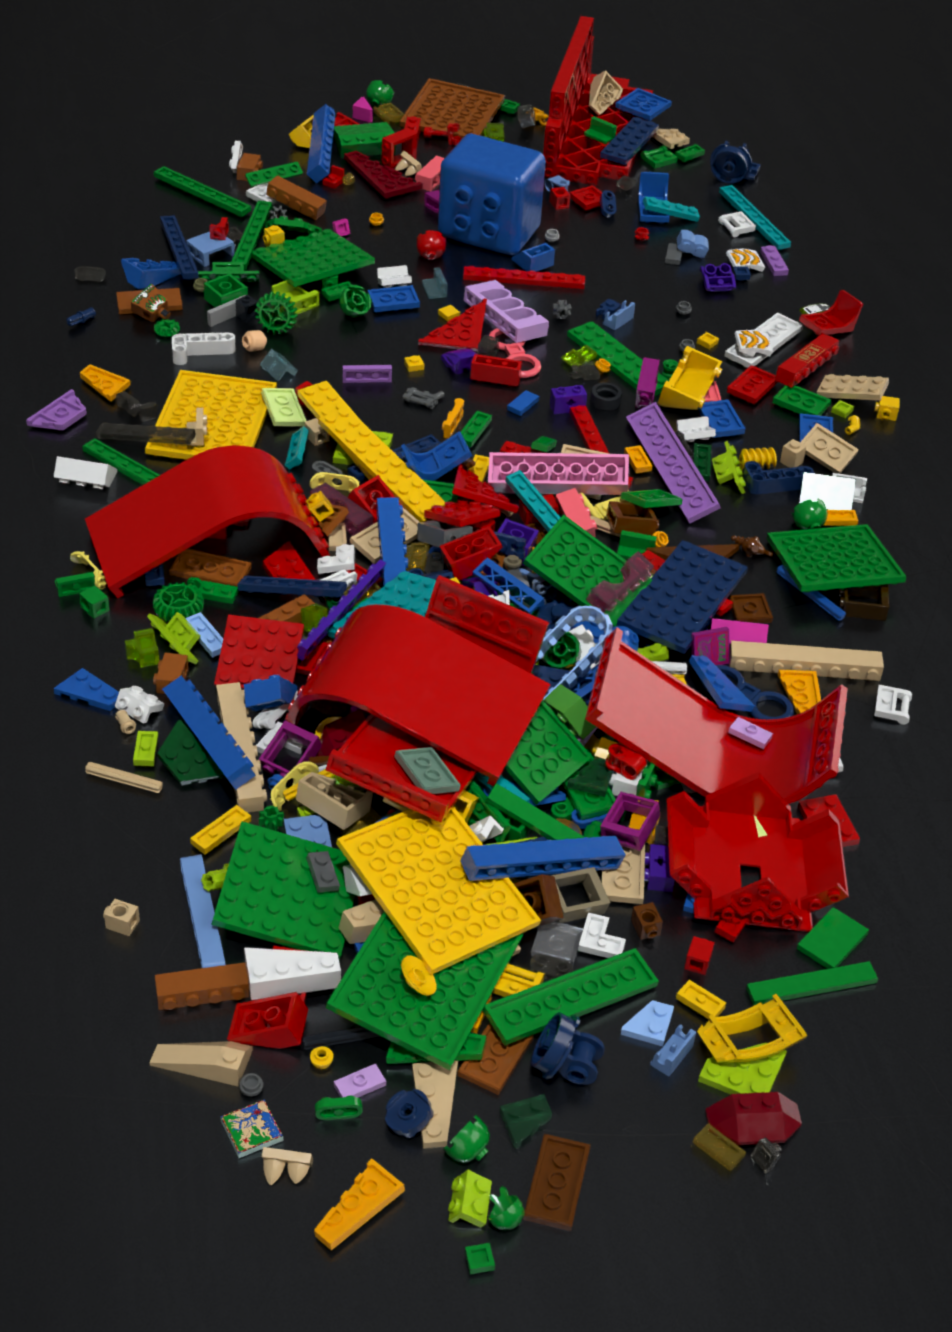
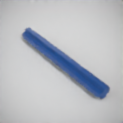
M784 565L779 566L777 574L800 591ZM819 591L802 592L838 621L845 618L846 612Z

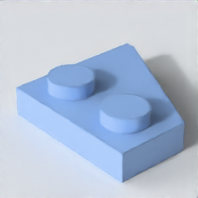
M652 1000L622 1027L621 1035L663 1047L674 1006Z

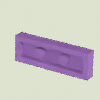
M771 245L761 247L760 253L773 276L788 275L789 269L776 247Z
M392 365L343 366L342 380L343 383L392 382Z

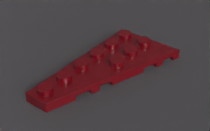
M358 151L344 153V159L384 198H391L423 189V183H415L413 178H405L401 172L387 165L383 167L379 161H371L368 156Z

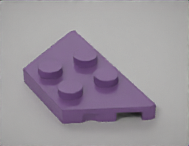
M71 389L26 419L27 425L64 430L85 416L86 408L81 404L80 399L76 398L74 390Z

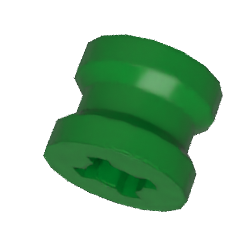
M671 359L665 360L663 362L664 369L662 370V375L670 379L678 366V362Z

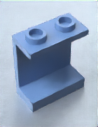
M210 232L186 240L192 258L204 267L209 265V254L223 249L231 256H234L235 244L228 237L225 240L210 239Z

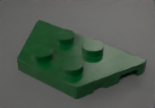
M178 720L157 752V757L180 785H188L193 782H207V779L212 778L225 779L226 776L184 723Z

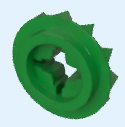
M162 319L156 322L154 331L160 336L169 337L177 334L180 331V326L175 320Z

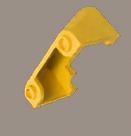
M686 346L683 357L680 359L672 377L663 386L657 403L658 406L688 410L702 408L706 400L704 399L715 377L719 378L722 372V368H720L722 361Z

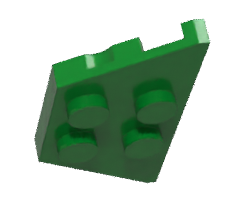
M280 216L279 219H271L266 221L265 228L278 225L285 231L302 233L322 232V228L304 222L303 219L299 218L288 220L287 217Z

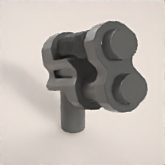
M412 387L407 389L403 399L408 403L414 402L432 409L438 404V399L444 397V392L440 391L433 395L429 391L422 392Z

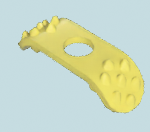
M327 472L317 473L310 480V487L314 490L318 488H331L351 493L353 489L360 486L358 480L352 476ZM338 478L342 481V484L336 485L332 480Z
M76 551L70 554L72 562L83 563L86 566L90 564L95 569L93 573L97 588L104 589L107 582L103 571H100L89 560V555H85L84 551Z
M309 761L297 764L273 787L270 798L273 803L272 806L278 807L279 811L282 810V805L286 802L282 792L286 790V782L289 779L293 778V785H295L309 773H318L319 767Z

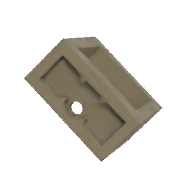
M595 867L552 875L555 876L564 919L557 920L558 924L587 918L588 913L596 915L605 914L610 901ZM583 883L591 902L567 907L559 887Z

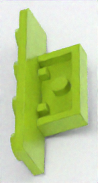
M726 441L724 443L727 452L712 458L719 484L735 478L736 485L741 493L744 494L746 483L743 477H741L743 473L740 466H738L740 462L736 456V449Z
M176 612L169 623L166 624L159 617L149 613L147 617L151 620L150 624L161 632L160 636L170 642L169 646L181 655H188V663L197 664L198 660L190 652V649L201 635L186 618Z

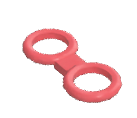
M498 328L490 332L488 336L489 343L493 347L505 351L508 356L506 359L528 361L534 365V368L531 370L521 371V378H530L540 372V361L532 355L525 354L522 346H524L526 341L504 344L497 341L495 337L505 333Z

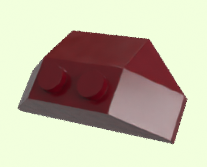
M360 709L325 725L320 737L322 746L316 757L329 756L333 749L338 751L371 713Z
M779 1092L731 1094L705 1109L709 1131L714 1134L717 1133L724 1139L737 1145L785 1143L802 1125L797 1104Z

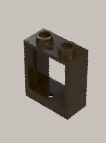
M888 584L839 589V596H841L839 608L846 612L845 616L886 621L889 611ZM848 596L878 599V604L848 601Z

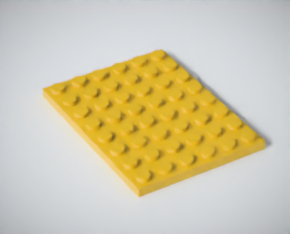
M180 370L145 447V454L187 460L201 452L216 447L231 445L255 447L268 413L261 394L262 388H277V383ZM196 408H203L204 415H207V435H204V445H186L187 422H196Z
M454 806L442 823L409 809L337 838V846L416 956L424 963L430 975L540 925L541 919L509 878L469 881L460 860L467 846H480L483 844Z

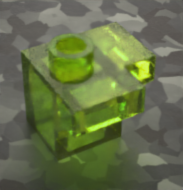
M317 603L301 608L302 624H304V630L310 632L312 628H317L322 617L328 616L327 608Z
M153 628L134 631V639L125 640L127 659L136 660L141 668L159 663V650Z

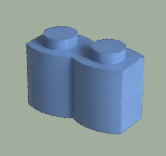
M681 230L677 237V248L682 252L692 253L696 257L704 258L709 250L708 239L702 235H694L691 231Z

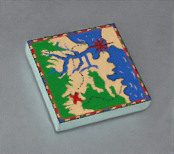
M265 1099L220 1116L221 1123L238 1158L283 1141V1134Z

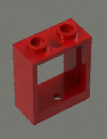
M406 128L383 137L382 164L391 168L397 166L402 158L400 154L394 156V146L402 142L403 152H407L416 159L417 133Z

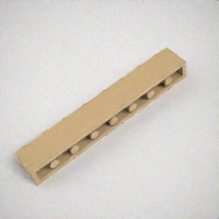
M731 641L729 649V667L739 671L778 673V669L816 671L817 676L880 681L884 669L882 652L743 641Z
M240 682L216 685L221 722L228 730L226 736L228 734L232 735L237 742L234 746L239 745L246 754L243 758L247 756L254 765L251 769L255 776L235 790L237 804L247 813L263 811L264 802L267 801L266 789L262 790L264 779L263 774L259 775L261 765L260 761L256 760L258 751L257 746H253L255 736L254 731H250L252 729L251 717H247L249 709L244 704V690H241Z

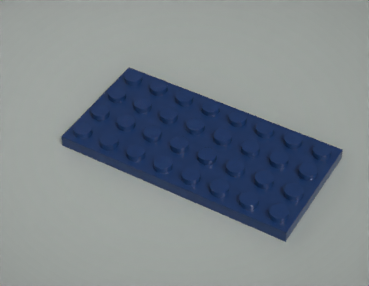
M682 540L653 575L650 584L640 591L617 619V625L626 626L638 635L685 654L692 645V633L700 632L705 628L747 573L748 567Z

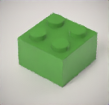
M558 685L543 700L574 736H578L583 740L596 728L595 725L585 720L588 708L586 703L580 696L565 686Z

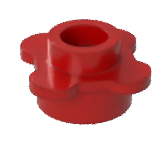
M637 228L635 231L636 239H649L647 228Z

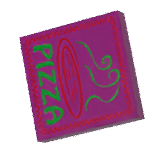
M728 627L692 633V655L706 656L715 665L729 664Z

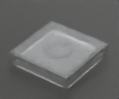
M555 921L539 926L531 950V956L573 966L583 928Z

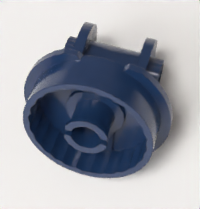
M725 141L724 144L717 146L713 150L710 164L712 173L718 180L733 184L741 181L749 174L752 167V159L749 154L750 150L747 149V144L744 143L742 147L729 146V141Z
M558 1012L549 1020L540 1034L532 1053L531 1066L542 1071L541 1075L543 1078L550 1079L559 1071L565 1079L575 1084L588 1085L597 1079L598 1070L592 1062L603 1056L605 1047L597 1037L576 1030L580 1023L578 1016L572 1015L568 1017Z

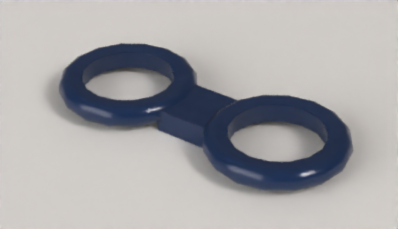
M716 665L723 674L735 679L737 682L736 687L755 705L752 712H750L754 719L768 720L793 716L794 706L783 694L773 691L761 692L760 689L745 682L742 674L735 668L726 665ZM700 679V684L704 691L711 695ZM763 700H774L782 704L786 712L778 717H769L758 710L757 704Z

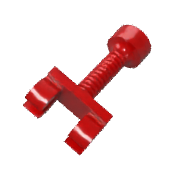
M449 123L447 131L433 130L432 127H425L424 137L448 136L449 145H457L461 141V137L454 136L453 132H458L460 126L458 123Z

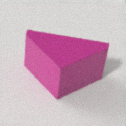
M361 97L353 105V118L373 122V109L365 97Z

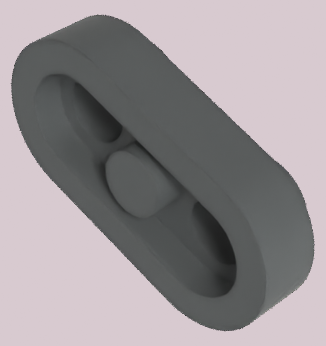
M317 461L312 465V473L314 475L320 472L342 475L340 469L325 461ZM338 478L332 480L334 484L341 482Z

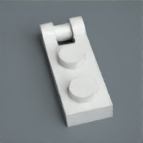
M296 691L292 700H296L298 691ZM290 703L262 710L253 719L254 728L262 729L265 727L266 729H273L275 721L283 716Z

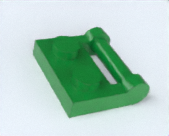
M665 145L660 146L658 149L641 152V158L655 169L676 163L678 157L670 152Z

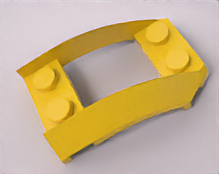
M774 994L773 999L763 1005L760 1002L751 1008L732 1015L714 1017L711 1014L708 1016L709 1021L704 1027L701 1025L697 1031L702 1042L717 1063L749 1062L764 1059L790 1048L807 1037L804 1029L777 994ZM769 1023L779 1038L759 1047L737 1050L727 1035L753 1030Z

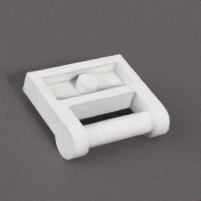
M742 211L722 215L718 219L719 223L724 225L733 237L753 232L756 228Z
M879 685L874 716L897 720L898 723L903 725L909 723L908 709L909 702L912 700V693L904 689ZM897 698H900L902 701L901 711L895 710Z

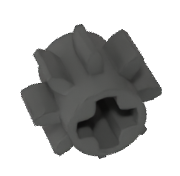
M281 205L279 208L273 206L274 211H269V214H271L269 220L277 218V212H279L280 216L287 217L285 215L287 210L281 209Z
M558 300L556 304L553 303V315L556 314L557 319H566L568 315H571V304L567 305V300Z

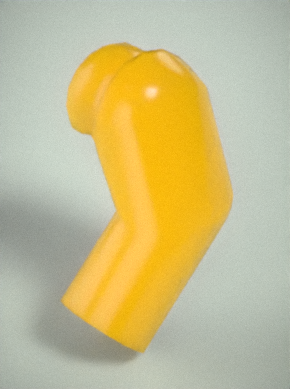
M856 415L850 416L848 418L850 426L845 428L847 435L860 429L859 417Z

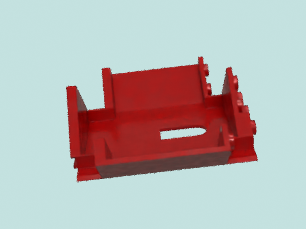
M759 772L706 795L704 806H699L685 791L667 798L670 876L695 899L694 918L721 921L723 918L726 919V922L731 923V919L737 915L740 918V924L745 915H751L746 922L747 925L810 932L813 929L811 912L849 897L840 823L829 809L802 821L799 818H792L791 806ZM754 816L762 825L767 836L758 837ZM740 865L760 868L761 880L742 887Z

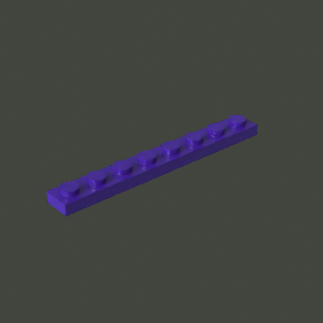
M380 559L376 564H372L367 574L361 575L357 582L358 584L351 586L347 596L343 595L338 605L330 609L328 616L322 617L318 627L311 629L308 638L300 641L297 647L299 649L297 656L300 660L304 661L328 634V629L335 622L341 620L379 579L384 571L386 562Z

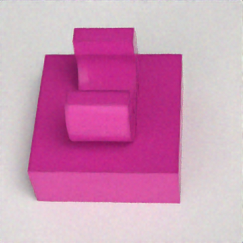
M344 218L332 222L335 233L340 236L350 234L348 219Z

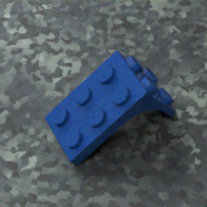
M640 173L638 189L640 221L646 223H669V215L646 210L643 203L645 196L655 197L663 201L667 200L668 173Z
M460 431L425 453H414L405 444L401 445L403 449L401 454L407 461V467L414 470L422 480L435 481L472 457V453Z

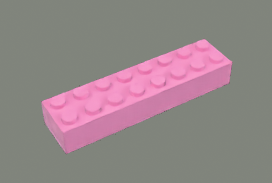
M490 452L488 484L494 488L496 493H515L506 483L505 479L506 476L521 470L540 494H558L576 488L578 494L583 492L585 495H621V492L628 491L629 454Z

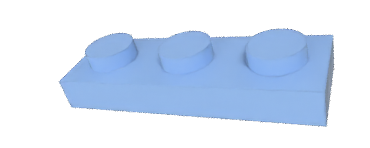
M202 613L187 617L186 620L201 635L198 641L213 658L220 655L223 638Z

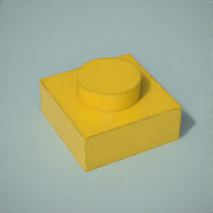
M420 355L404 357V364L409 372L424 370V363Z

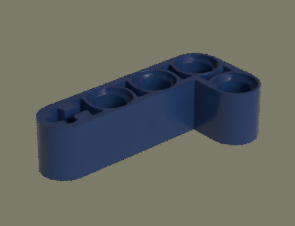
M748 461L745 463L743 479L748 491L752 494L801 490L803 473L814 474V470L808 466L763 471L757 462Z

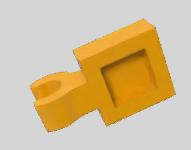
M535 107L525 111V117L532 121L539 120L541 125H546L545 119L548 118V115L544 114V111Z

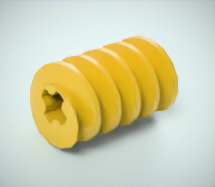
M772 447L768 449L756 448L755 450L753 448L748 450L742 449L739 455V466L743 470L746 462L754 461L762 469L764 464H766L767 469L770 468L771 464L775 468L777 462L776 452Z

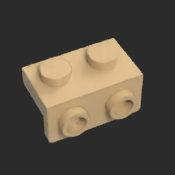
M196 408V422H187L186 445H204V435H207V415H204L203 408Z

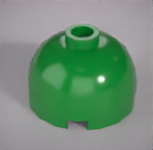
M374 80L367 88L366 97L372 106L382 108L390 104L394 91L390 85L382 84L383 81Z
M351 285L342 292L339 305L347 316L357 318L366 314L371 308L370 295L363 291V287Z
M816 498L817 501L813 502L811 499H808L794 507L795 512L791 513L797 527L806 530L821 528L824 525L828 512L822 499Z
M565 632L557 640V643L544 653L543 658L553 668L570 669L575 666L581 657L580 642L572 633Z
M477 1115L472 1118L475 1121L474 1124L469 1121L449 1142L453 1145L451 1148L447 1145L443 1148L457 1162L469 1163L475 1158L479 1161L488 1152L485 1147L490 1141V1133L488 1127Z

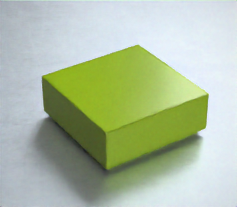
M839 400L832 407L831 412L846 418L853 412L854 406Z

